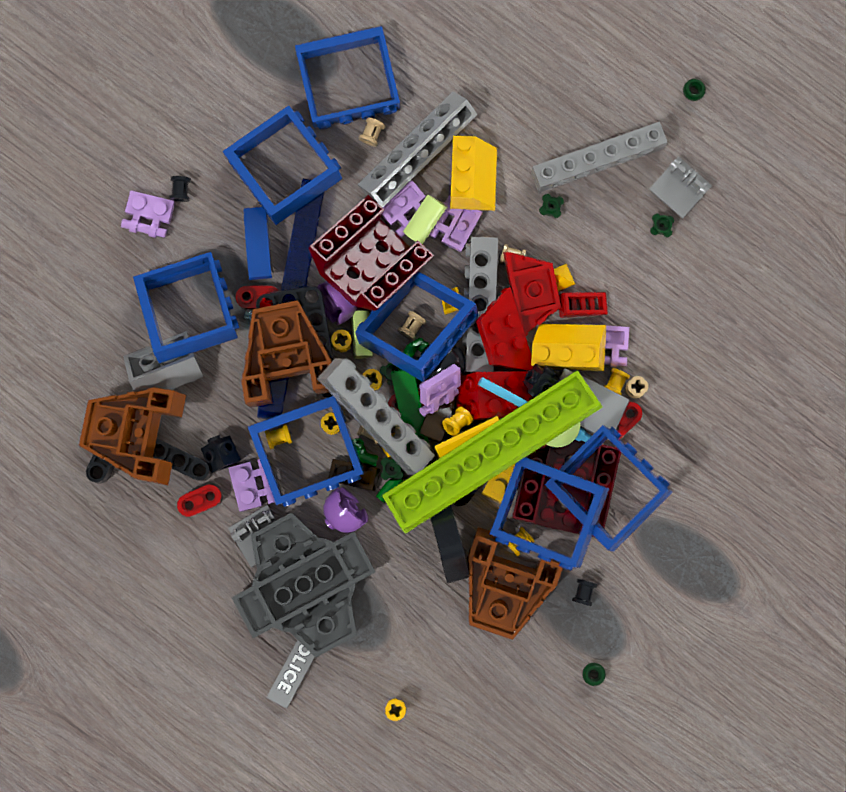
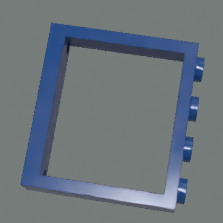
M382 26L295 45L313 128L327 129L331 127V124L339 122L341 125L353 122V119L362 118L366 120L368 117L374 118L375 114L384 113V115H389L400 109V100ZM378 43L391 100L318 117L305 59Z
M289 105L223 150L230 165L275 225L342 180L339 172L341 166L335 158L331 160L328 157L329 151L323 142L318 144L315 140L317 136L310 126L306 128L303 124L305 120L298 110L294 112ZM292 122L327 167V170L274 206L239 158Z
M211 252L133 277L153 353L159 363L238 338L236 329H239V324L236 316H231L230 312L234 307L230 296L226 297L224 292L228 290L225 278H220L219 272H223L219 260H214ZM211 271L226 326L164 346L149 290Z
M418 271L377 311L372 310L369 317L359 324L355 333L361 346L424 382L479 315L476 303ZM415 285L460 310L418 361L373 335Z
M334 396L248 427L276 505L282 503L285 507L296 503L295 498L303 495L305 499L318 495L317 490L326 488V491L340 487L339 482L345 480L348 483L360 480V475L365 472L340 403ZM332 407L354 469L282 495L259 433Z
M602 425L559 470L573 474L609 439L660 491L614 538L598 522L595 524L592 532L593 536L608 551L614 552L672 494V491L668 488L670 483L663 476L659 475L657 477L652 472L654 467L646 459L641 461L635 455L638 451L630 443L624 444L619 439L622 435L614 427L609 429ZM551 478L545 484L547 488L584 525L588 514L587 510L562 486L564 482Z
M525 457L514 466L490 534L496 536L495 541L508 545L509 542L516 544V549L529 554L531 550L539 553L538 558L551 562V559L559 561V566L571 571L573 567L581 568L593 535V529L599 519L609 488ZM525 468L595 494L572 558L502 531Z

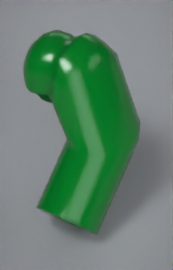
M417 338L406 345L403 353L412 358L417 350L422 352L429 343L425 342L423 338Z
M353 439L361 463L376 467L379 456L367 453L362 439Z
M388 480L375 497L385 503L386 501L382 495L405 480Z

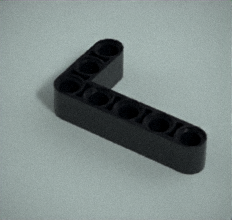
M309 285L267 292L257 299L256 308H262L261 300L263 298H269L272 300L273 305L284 303L283 297L286 294H292L296 301H299L309 321L312 313H319L323 318L322 322L318 325L312 322L311 324L317 335L326 338L324 347L332 361L334 360L323 293L319 287ZM309 290L316 291L319 296L318 300L309 302L306 299V292ZM330 392L321 394L324 397L333 396Z
M156 439L155 448L158 445H163L165 452L161 457H156L153 453V458L172 462V469L197 481L202 482L210 478L212 473L207 462ZM93 454L86 469V476L91 482L105 483L110 478L115 467ZM178 455L185 457V464L181 467H177L174 463ZM198 465L206 467V473L202 477H197L195 474V468ZM97 467L103 469V475L99 479H95L93 476V471Z
M438 459L431 460L424 468H426ZM450 505L430 518L447 584L469 578L463 545L452 506Z

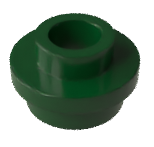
M690 79L683 87V94L690 101L700 100L706 91L704 83L699 79ZM690 88H696L698 93H691Z
M589 663L584 667L582 676L588 685L598 686L604 681L606 673L600 664ZM592 670L598 672V676L594 679L589 675Z

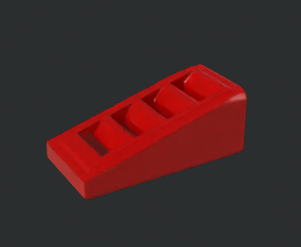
M573 292L559 295L561 308H559L560 318L608 314L606 292ZM594 298L598 299V310H595ZM577 299H579L580 310H577ZM585 299H588L589 310H586Z

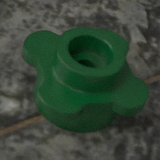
M550 194L543 195V205L539 209L540 214L559 218L561 216V205L564 204L563 198L560 196L557 198L551 197Z
M654 214L652 217L653 227L650 229L651 234L654 236L657 234L664 235L666 238L672 235L671 228L674 218L672 216Z
M392 363L380 368V374L386 377L387 384L393 386L390 372L392 370H402Z
M383 458L381 460V465L383 466L382 479H402L403 473L401 472L400 465L394 459Z

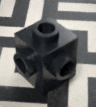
M535 364L527 372L523 383L528 388L527 392L535 398L561 380L556 375V371L547 365L542 367Z
M220 435L214 436L207 440L208 444L201 448L211 473L226 469L241 461L230 435L223 438Z

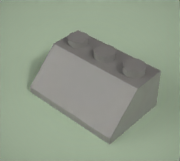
M186 331L163 340V344L165 346L189 338ZM151 345L123 356L129 382L135 392L153 387L174 390L179 386L194 382L203 377L195 352L159 363Z

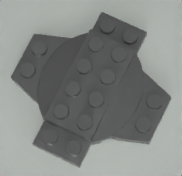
M290 513L251 534L257 572L253 578L252 587L231 598L252 638L272 628L290 632L310 653L318 657L357 635L351 598L356 583L376 571L354 531L332 542L317 537L293 513Z

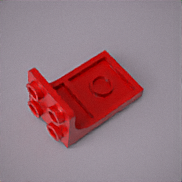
M528 371L474 372L461 376V386L457 388L459 395L455 397L456 406L454 412L458 407H464L472 415L473 421L492 419L496 416L504 418L519 407L479 386V380L483 377L529 402L534 397L527 392L528 388L523 383Z

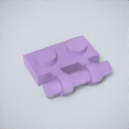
M412 180L383 207L385 210L382 216L390 226L397 221L402 225L395 231L400 238L405 235L403 231L410 222V220L405 218V215L413 208L417 211L421 205L420 203L426 198Z
M130 191L125 213L133 215L132 220L123 219L121 227L129 229V232L137 233L138 231L149 234V237L156 238L159 236L165 238L167 229L160 228L161 222L170 224L175 202ZM141 217L153 220L152 224L140 223Z
M448 196L447 200L442 202L447 206V209L429 236L436 239L438 233L442 232L445 235L441 242L462 252L482 215V211L450 209V196ZM448 215H452L454 218L450 226L444 225Z
M606 327L605 349L611 350V356H605L604 365H610L613 368L627 366V357H619V350H628L629 327Z
M451 365L420 385V402L424 405L419 408L422 416L429 413L433 414L439 410L441 405L444 403L449 404L454 400V397L459 395L457 388L461 386V371L457 365Z
M260 459L257 460L259 469L253 470L251 462L228 467L239 512L261 507L260 497L267 496L268 504L275 503ZM255 477H262L264 489L258 490Z

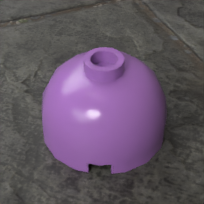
M327 281L317 286L323 293L326 316L332 323L337 321L336 325H340L353 317L357 307L347 301L339 291L333 288Z
M338 487L332 491L326 498L323 507L327 526L332 530L336 529L344 533H350L361 528L368 522V515L364 508L360 511L356 503H359L358 499L343 487L340 489Z

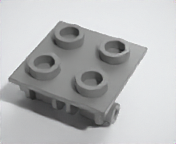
M678 156L649 190L683 219L712 185Z
M268 505L228 528L231 537L236 541L250 567L256 565L251 534L277 521Z

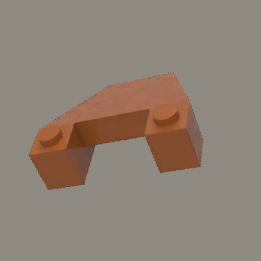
M299 301L253 309L248 336V349L245 355L244 374H242L241 380L245 404L250 408L272 404L273 400L269 381L308 373L311 375L313 391L317 394L328 393L329 391L317 378L332 363V359Z
M153 387L144 391H133L123 395H112L88 400L79 446L106 460L135 479L168 485L173 463L153 458L161 414L182 418L186 395L173 390Z
M478 527L469 552V625L513 640L535 610L541 606L548 594L557 586L563 568L559 566L560 562L551 559V562L539 559L537 567L534 569L495 556L494 552L498 544L495 541L496 536L491 535V531Z

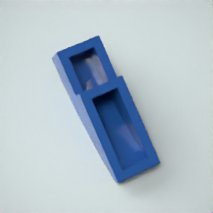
M262 207L243 208L249 280L272 278L268 214Z

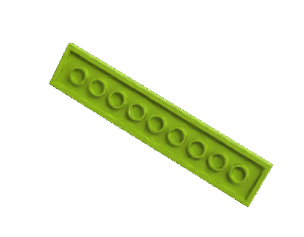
M577 370L382 496L400 528L406 534L603 407Z

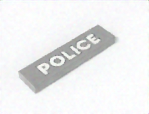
M298 640L266 697L286 709L315 657Z

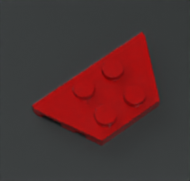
M505 251L503 254L509 284L525 336H527L528 332L535 326L543 323L550 314L555 313L561 308L553 263Z
M511 287L501 290L502 294L497 300L492 301L487 307V311L476 320L489 365L529 371L533 368L531 366L532 355Z

